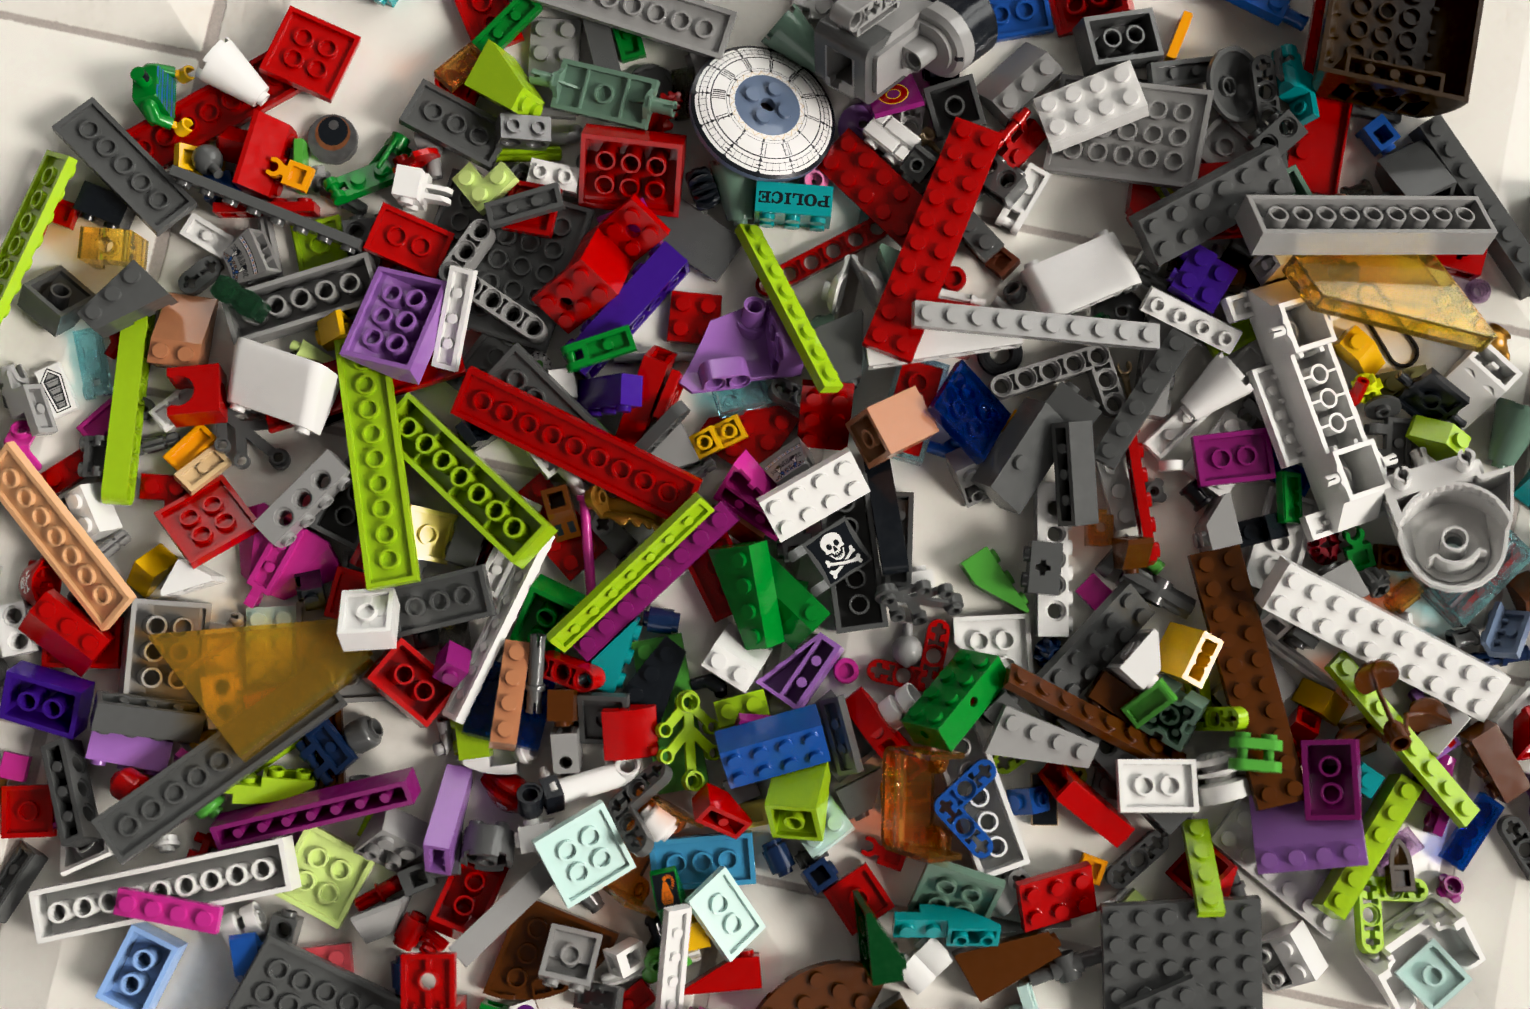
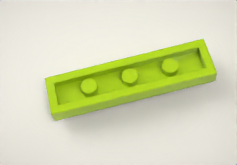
M1186 819L1180 826L1197 918L1224 917L1226 910L1208 819Z

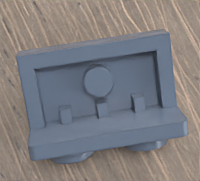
M1495 601L1493 609L1488 613V623L1485 631H1482L1480 635V643L1489 657L1520 660L1530 631V611L1506 610L1501 601Z

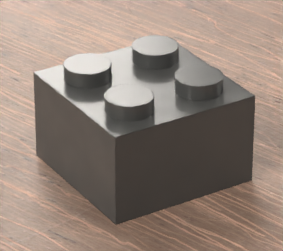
M973 74L923 88V95L932 127L935 131L936 141L947 139L955 117L985 127L986 120Z

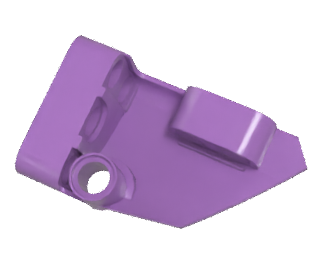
M751 296L745 299L742 309L709 322L700 345L679 385L691 394L740 389L746 387L752 381L801 376L804 363L771 300L765 302L762 298Z

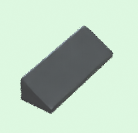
M21 841L0 873V923L3 924L9 920L48 860L45 854L25 841Z

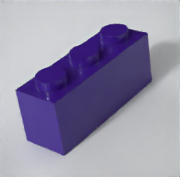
M618 373L579 380L577 402L593 417H602V414L616 415L617 412L631 413L632 408L642 407L643 376Z

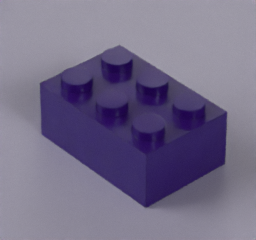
M21 660L6 671L0 705V718L73 740L87 729L96 682Z

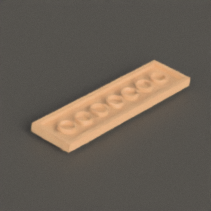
M15 441L6 442L0 450V502L101 631L109 630L137 596Z

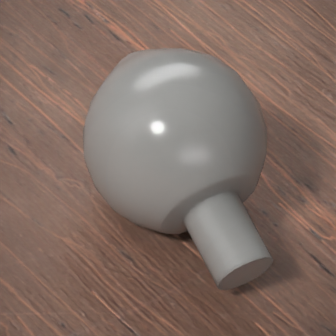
M905 623L903 624V635L899 636L892 645V655L897 663L908 668L921 659L923 649L921 642L913 636V624Z

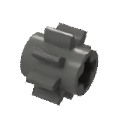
M1368 567L1359 574L1372 598H1380L1389 591L1391 582L1388 579L1391 576L1384 568L1379 570L1377 567Z

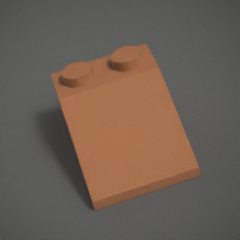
M169 293L178 303L161 309L151 335L147 363L160 368L208 364L219 300Z

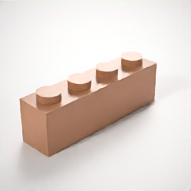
M505 639L488 748L515 751L529 662V642Z

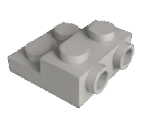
M552 923L538 973L539 979L543 980L542 984L553 988H558V984L569 986V991L583 994L584 989L590 991L603 934Z

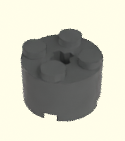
M480 820L469 821V826L464 831L460 862L465 866H468V862L475 864L474 869L487 872L504 871V866L507 865L509 869L512 868L515 852V832L510 829L511 825L501 821L496 822L495 825L485 824Z

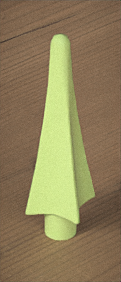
M304 339L302 343L293 340L290 344L289 349L298 352L296 355L312 361L326 363L336 360Z

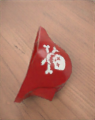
M41 556L38 560H30L28 562V566L20 576L19 592L23 600L34 606L46 591L54 588L60 593L62 580L46 559Z
M484 773L480 781L496 807L504 812L518 813L517 790L522 784L528 782L517 774L496 775Z

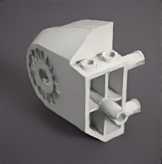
M1419 447L1420 452L1416 448L1409 453L1415 468L1410 469L1402 466L1401 471L1398 467L1394 474L1387 475L1391 488L1385 489L1382 499L1404 561L1415 577L1430 588L1445 592H1468L1482 587L1497 575L1506 557L1509 530L1513 521L1514 465L1484 473L1480 459H1475L1476 454L1470 448H1465L1464 453L1463 449H1461L1457 456L1433 463L1430 462L1426 447ZM1454 543L1458 545L1459 548H1453L1448 546L1447 544Z

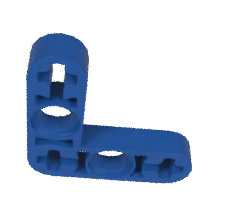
M988 759L975 761L941 792L933 802V809L938 817L977 858L990 856L993 852V842L963 807L995 778L996 767ZM979 765H989L988 772L990 775L988 777L980 776L977 781L981 782V784L977 787L976 783L968 775L972 773L975 777L980 772ZM962 781H968L972 785V791L967 796H961L958 793L957 787ZM941 800L945 802L950 800L952 803L949 807L954 813L958 809L961 811L960 814L954 816L951 823L947 821L951 816L945 810L939 811L941 808L939 802ZM964 818L969 820L970 829L962 834L956 830V823ZM976 829L979 833L975 834V836L981 842L987 841L985 844L987 850L985 852L981 850L976 852L974 849H976L977 845L971 838L968 843L965 841L966 838L973 835Z

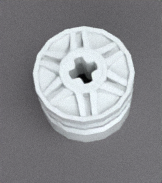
M1237 749L1214 750L1203 753L1195 758L1196 768L1202 769L1197 771V780H1205L1204 784L1198 786L1200 806L1226 803L1251 795L1247 776H1236L1235 772L1238 770L1228 769V758H1237Z

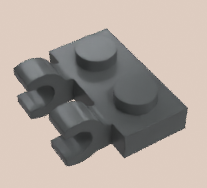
M1386 417L1384 418V424L1373 422L1364 424L1366 435H1383V449L1377 448L1382 457L1392 453L1397 455V457L1389 459V461L1398 458V463L1387 466V469H1397L1399 467L1401 470L1402 466L1411 467V456L1409 453L1412 449V441L1405 437L1412 419Z

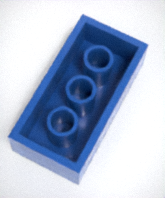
M816 703L714 732L730 789L831 761Z

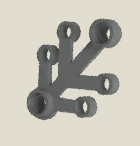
M228 403V424L235 429L237 454L233 460L236 467L243 470L247 469L251 464L247 452L248 439L269 456V462L276 470L288 468L291 463L289 453L282 448L275 449L255 432L268 430L267 420L241 421L235 415H241L242 413L230 409L231 404ZM245 410L244 414L252 413L256 416L263 414L254 410ZM227 423L216 424L217 439L214 442V447L219 453L225 454L231 449V443L227 439ZM220 442H227V446L224 449H219L218 445ZM278 454L283 455V460L280 462L275 461V456ZM245 457L247 459L246 463L239 465V458Z
M920 580L897 588L893 583H884L876 588L874 595L877 603L888 606L890 619L893 622H900L906 618L904 608L899 606L897 602L906 603L911 611L912 622L915 625H922L928 621L926 611L922 610L920 605L944 608L949 615L961 613L964 607L962 595L954 593L952 584L943 583L938 587L932 588L929 580Z

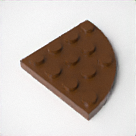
M538 899L510 925L483 993L506 1000H538L568 990L569 986L558 984V988L545 986L542 984L543 980L538 977L552 923L603 934L595 970L605 960L602 950L606 947L611 948L614 946L620 933Z
M837 959L823 961L798 970L785 978L782 984L764 997L756 1009H871L883 985H872L860 960L841 961Z

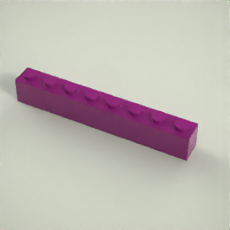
M720 501L714 507L715 511L573 645L587 662L595 657L740 520L724 501Z
M409 767L298 794L275 802L256 804L219 813L209 829L219 851L412 805L415 803L421 787L414 768Z

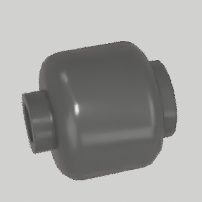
M362 716L345 726L343 738L355 753L362 754L381 743L383 728L377 719L370 716Z

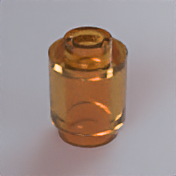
M1412 577L1402 579L1383 596L1385 599L1383 604L1390 612L1401 614L1421 598L1420 595L1424 592L1423 588Z

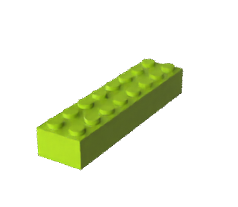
M408 392L396 404L404 460L510 562L524 569L558 530L469 446L465 445L429 408Z

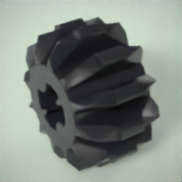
M706 166L696 167L686 173V183L697 209L700 211L714 208L715 205L720 204L718 189L710 170Z

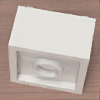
M394 587L373 591L366 589L342 590L337 636L343 652L396 649L400 603Z

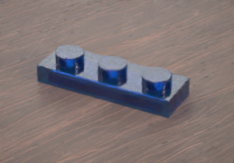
M1479 792L1473 801L1480 811L1467 827L1455 828L1438 855L1441 859L1464 872L1505 809L1503 805L1484 792Z

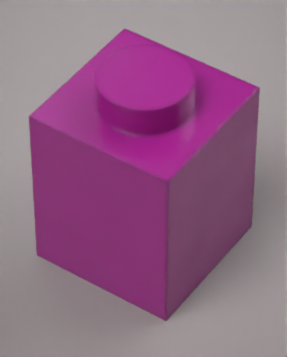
M449 640L436 655L432 677L455 688L469 673L472 651Z

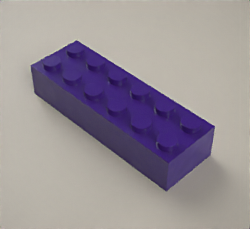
M666 241L661 245H655L648 254L650 258L644 264L639 263L631 273L633 276L627 283L624 282L619 294L598 310L599 314L592 321L589 319L580 328L582 333L575 340L571 338L565 345L625 325H629L633 335L690 272L688 260ZM582 350L575 353L577 360L584 358ZM610 360L577 371V373L584 379L594 378Z

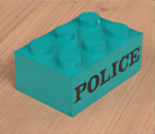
M757 181L754 210L755 223H759V226L764 228L784 225V228L789 230L809 227L811 231L823 232L824 229L830 228L833 187Z

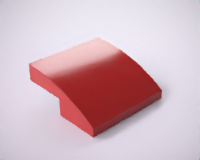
M630 704L629 708L602 709L601 718L605 761L630 760L657 755L659 740L655 733L657 725L656 704Z

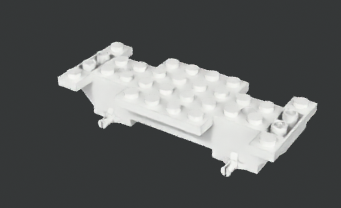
M1307 274L1222 299L1220 302L1228 324L1250 319L1266 366L1246 372L1254 389L1253 393L1280 468L1284 469L1302 463L1317 503L1318 512L1299 518L1307 542L1318 540L1387 515L1382 502L1385 489L1391 488L1387 476V466L1397 464L1398 458L1389 461V459L1397 457L1394 453L1382 457L1377 449L1374 438L1367 439L1356 406L1353 404L1345 376L1334 346L1331 344L1337 341L1333 330V320L1344 317V312L1339 313L1343 309L1339 307L1329 311L1322 300L1320 292H1313Z

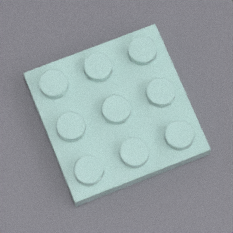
M601 799L531 840L568 909L636 868L624 841Z

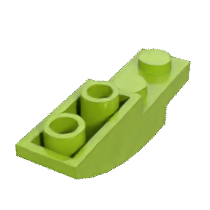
M280 765L264 767L262 776L251 773L225 793L233 794L232 804L275 802L314 788L316 778L313 775L314 771L308 768H297L295 770L285 769Z

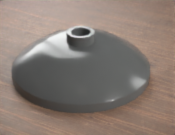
M1229 46L1216 52L1210 60L1206 74V89L1214 90L1212 106L1221 117L1233 123L1244 122L1255 116L1248 65L1253 56L1245 49L1237 46ZM1263 78L1257 79V83L1263 81ZM1264 85L1258 91L1261 98H1263Z

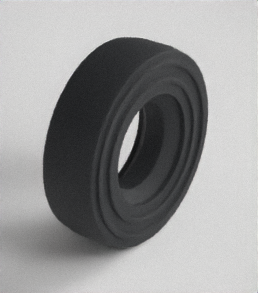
M1022 346L1008 349L1009 359L1004 363L994 362L990 357V352L977 354L978 363L986 373L992 376L1015 370L1022 361Z

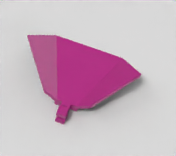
M261 503L248 508L258 519L270 506ZM286 516L284 524L288 525L292 519ZM303 528L296 535V540L283 549L274 546L260 531L240 542L241 575L247 580L246 583L252 586L243 604L250 608L258 607L263 599V594L282 600L296 596L297 585L294 574L320 569L324 584L334 580L337 566H341L330 542L307 528Z

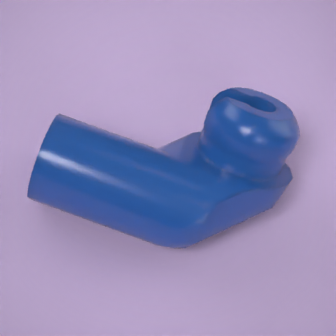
M956 434L943 444L930 440L926 452L945 458V454L964 446V439Z

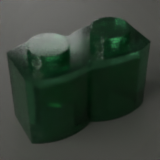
M220 275L210 289V292L217 300L235 309L239 314L255 323L262 324L272 309L268 302L259 295L247 290L237 281L225 275Z

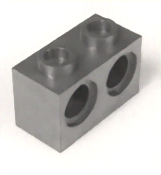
M500 113L495 122V148L546 151L551 143V117Z

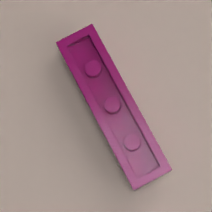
M120 887L118 888L113 914L217 934L220 930L224 906Z

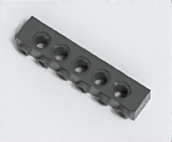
M1059 717L1053 723L1054 725L1095 741L1098 744L1100 741H1104L1109 745L1110 751L1108 754L1102 753L1098 746L1091 764L1117 790L1115 760L1137 758L1093 734L1085 735L1080 727ZM1140 813L1163 837L1170 836L1191 815V813Z

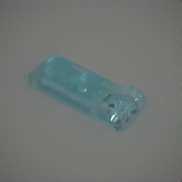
M92 328L73 331L85 399H95L96 396L102 394L104 397L113 395L107 355L104 354L106 350L103 337ZM100 379V385L94 386L93 380Z

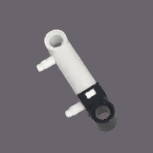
M602 749L601 755L605 766L558 779L556 774L551 775L547 767L542 766L539 768L541 777L539 785L529 782L522 784L518 788V813L525 819H535L543 813L544 808L547 815L565 810V804L618 788L622 790L640 774L639 759L617 760L615 762L605 761L604 749Z

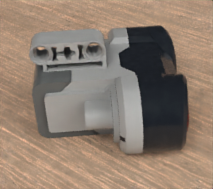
M833 0L834 5L827 10L826 16L817 23L814 31L815 74L822 78L828 86L851 99L857 98L866 104L873 103L901 82L905 76L907 77L910 73L918 72L922 68L940 77H954L994 47L998 36L997 19L994 9L989 0Z

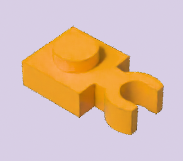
M271 157V161L274 164H278V169L276 171L266 170V173L274 179L282 177L280 182L282 185L307 194L316 170L313 167L291 159L286 166L279 158Z

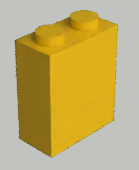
M1170 621L1159 643L1161 662L1159 674H1165L1175 681L1202 689L1224 641L1204 630Z

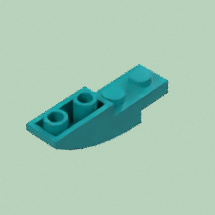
M919 904L918 912H894L892 925L893 937L945 938L946 946L958 947L998 946L1001 933V925L989 918L963 909L934 904Z

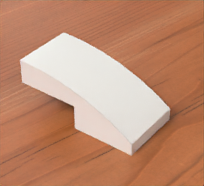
M492 756L463 760L464 766L483 773L496 775L520 773L519 762L493 765Z

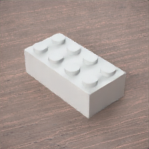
M1130 60L1033 99L1053 154L1149 116L1148 104Z

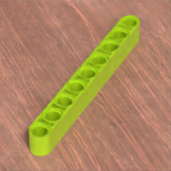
M156 314L150 317L145 316L135 321L133 325L120 331L101 487V500L103 504L130 506L134 501L144 420L143 415L145 412V401L142 399L147 394L150 369L147 357Z

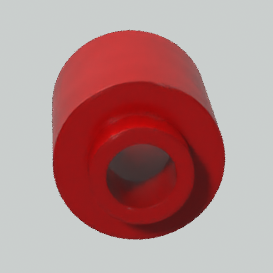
M413 910L412 913L406 912L393 934L395 937L393 943L397 947L411 952L413 947H417L419 940L427 929V917L416 910Z

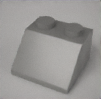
M1230 493L1213 498L1194 528L1195 534L1192 537L1196 549L1199 548L1200 553L1243 543Z

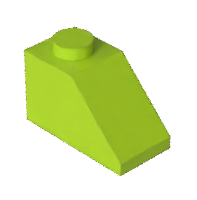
M1420 415L1412 417L1405 435L1418 447H1426L1427 454L1436 461L1457 456L1461 449H1463L1464 453L1465 448H1468L1471 437L1454 423Z

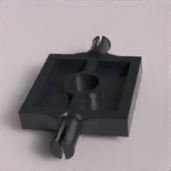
M1433 367L1413 379L1403 370H1400V373L1398 372L1395 375V379L1402 383L1404 388L1393 396L1401 401L1402 409L1410 416L1420 415L1451 422L1460 429L1466 426L1467 421L1462 419L1457 413L1469 404L1470 397Z

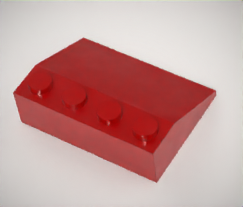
M586 123L581 132L578 205L615 210L635 194L639 199L644 198L647 207L655 215L678 218L687 135Z

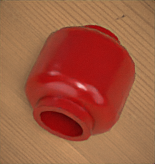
M132 767L124 768L114 773L111 777L110 793L120 801L147 782L149 778Z

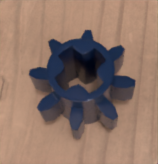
M1043 637V640L1035 644L1033 658L1038 660L1039 666L1043 667L1062 647L1061 641L1054 637L1051 640Z

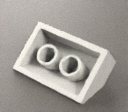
M1156 629L1139 630L1105 669L1132 689L1144 690L1145 687L1147 689L1151 688L1159 679L1157 674L1161 670L1159 632Z

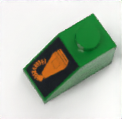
M675 866L650 871L656 910L661 924L663 922L664 907L684 904V900L687 898Z

